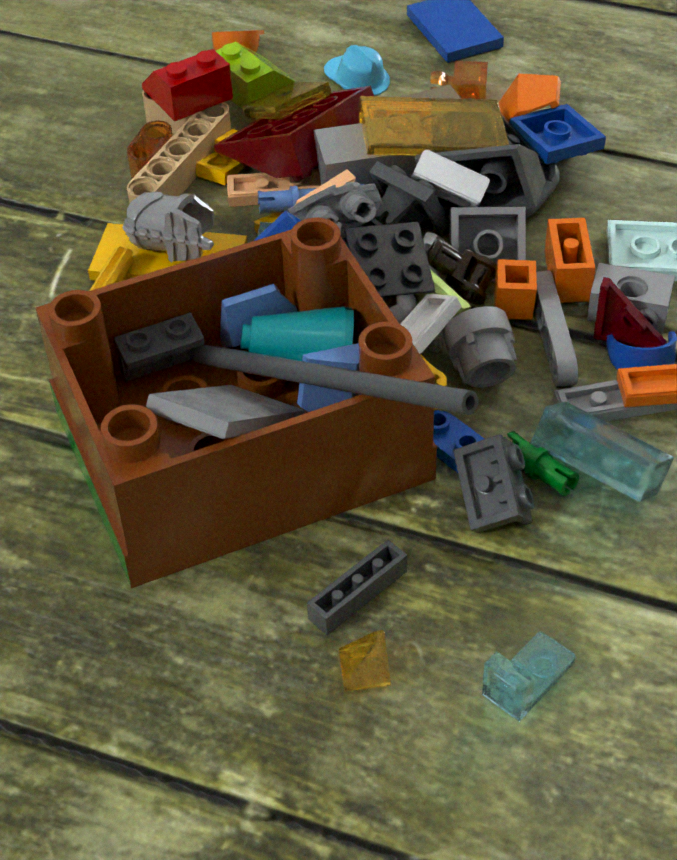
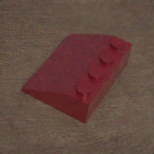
M371 85L295 97L215 144V151L275 178L292 177L293 181L305 179L313 174L312 169L318 167L313 130L360 123L359 102H376Z

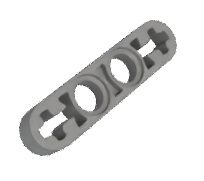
M550 270L536 271L537 293L534 313L555 387L576 385L578 382L577 358L552 272Z

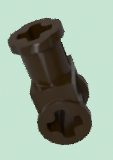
M437 236L426 252L429 266L447 276L445 283L464 300L475 305L484 304L487 298L485 292L492 279H495L497 264L491 259L477 255L469 249L460 254L444 244V238Z

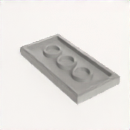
M234 385L149 394L146 408L150 409L155 415L221 439L237 437L304 414L303 409Z

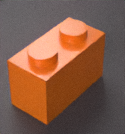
M548 219L545 259L547 270L552 272L560 303L589 302L594 282L595 263L586 219Z

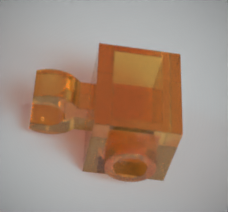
M455 61L454 76H448L441 71L431 72L430 83L440 84L441 86L450 84L463 101L465 98L486 101L488 62Z

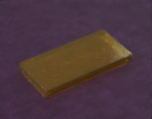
M360 96L358 107L367 155L416 156L422 154L424 150L437 153L509 145L497 100Z

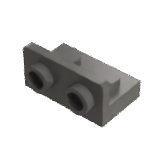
M191 312L114 337L120 370L126 382L192 360V349L205 343L204 336Z
M499 434L453 450L472 531L480 533L515 521L523 525L533 522L530 510L535 507L534 498L529 486L524 484L521 469L525 468V461L522 451L517 444L514 445V443Z

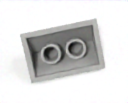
M418 115L313 130L321 185L346 169L356 177L355 182L365 185L373 184L374 181L369 171L377 161L388 167L396 165L411 178L416 168L415 156L422 154L424 150H430Z

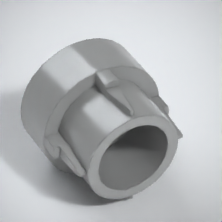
M483 306L469 309L452 318L444 327L443 337L455 370H459L464 385L468 384L478 388L489 387L505 381L514 373L516 369L514 361L517 360L513 343L516 342L507 314L501 308Z

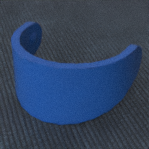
M675 331L669 332L667 344L651 348L628 346L618 342L613 334L607 335L608 356L612 365L617 370L619 368L670 365L675 363L677 344Z

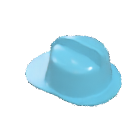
M351 45L346 49L344 55L329 60L324 66L326 76L339 84L343 89L371 85L373 94L376 96L386 91L390 84V77L383 67L382 57L376 50L366 46Z

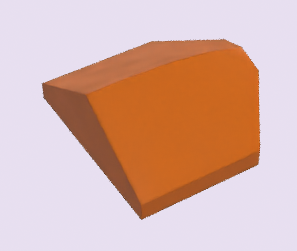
M519 73L500 99L498 110L510 122V118L525 115L549 105L552 109L559 106L561 80L558 76Z

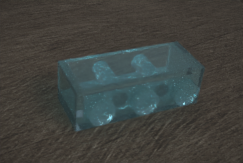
M566 401L545 407L530 443L537 448L542 447L546 449L548 454L638 502L659 493L674 459L673 456Z

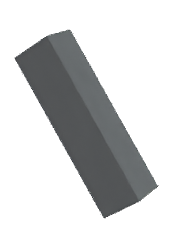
M386 540L307 602L308 619L326 635L330 634L407 572V554L391 541Z

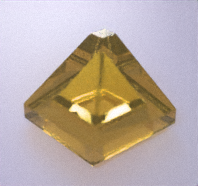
M384 630L375 631L339 648L344 691L391 686Z

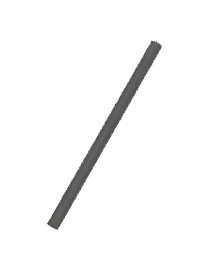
M207 344L193 348L191 351V357L195 363L467 415L473 414L478 406V396L476 392L471 390Z

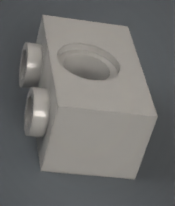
M599 263L591 289L587 321H596L600 286L603 278L606 277L610 278L660 334H663L675 276Z

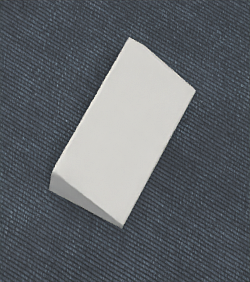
M430 150L422 152L411 179L417 182L420 180L427 181L437 190V197L459 207H478L490 182L488 177Z

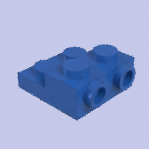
M568 104L510 118L512 126L542 157L546 164L557 163L575 156L587 155L590 152L598 151L605 147L606 136Z

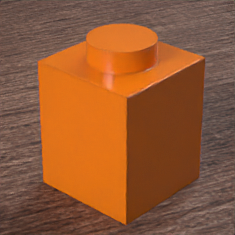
M498 259L494 284V307L504 310L508 319L532 320L537 293L536 261Z

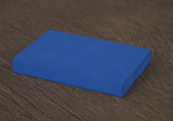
M426 0L407 5V16L447 63L499 49L504 45V37L470 0Z

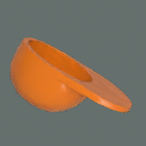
M264 30L212 32L213 48L216 51L224 45L236 41L248 49L257 52L260 35L265 33Z

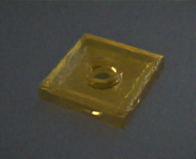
M293 82L241 107L245 117L280 119L329 96L332 91L329 82Z

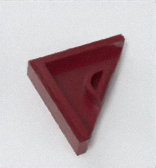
M604 277L600 286L593 338L607 341V335L613 334L618 342L640 348L658 347L667 344L663 336L610 278Z

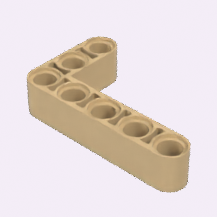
M144 90L142 91L147 124L174 135L128 183L129 204L144 192H161L173 196L183 194L198 177L196 176V163L214 152L216 138L231 130L229 105L226 102L174 122Z

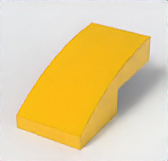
M231 129L216 138L215 144L236 133L238 130ZM214 148L212 154L196 163V176L226 185L227 175L238 174L246 165L217 153Z

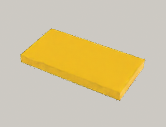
M107 223L88 273L90 280H96L114 250L119 246L124 249H131L134 258L122 281L189 260L170 262L167 251H150L138 248L129 241V237L123 230V224ZM205 232L202 236L212 240L214 246L210 250L202 249L203 254L201 257L248 243L247 236Z

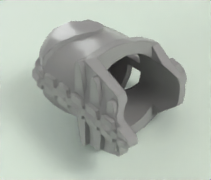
M144 192L129 204L123 230L129 237V241L138 248L150 251H167L170 262L196 259L202 256V249L210 250L214 246L212 240L202 236V234L214 226V210L209 207L208 203L201 201L196 195L181 194L180 196H173L161 192Z

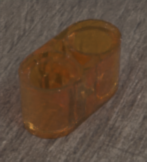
M156 120L146 123L129 144L126 151L131 180L173 136L171 125L168 122Z

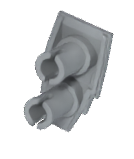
M353 183L337 188L334 184L289 208L288 211L301 221L314 217L329 218L339 227L341 238H345V228L359 227L374 218L376 210L383 203L375 183L354 186Z

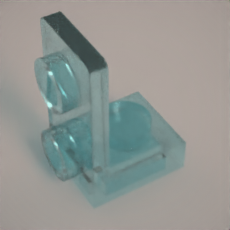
M538 632L511 661L496 651L484 663L482 695L520 722L575 663L576 656L545 633Z

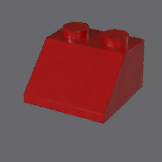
M214 49L201 51L195 56L179 62H172L166 67L155 70L142 83V89L174 122L233 99L230 64Z

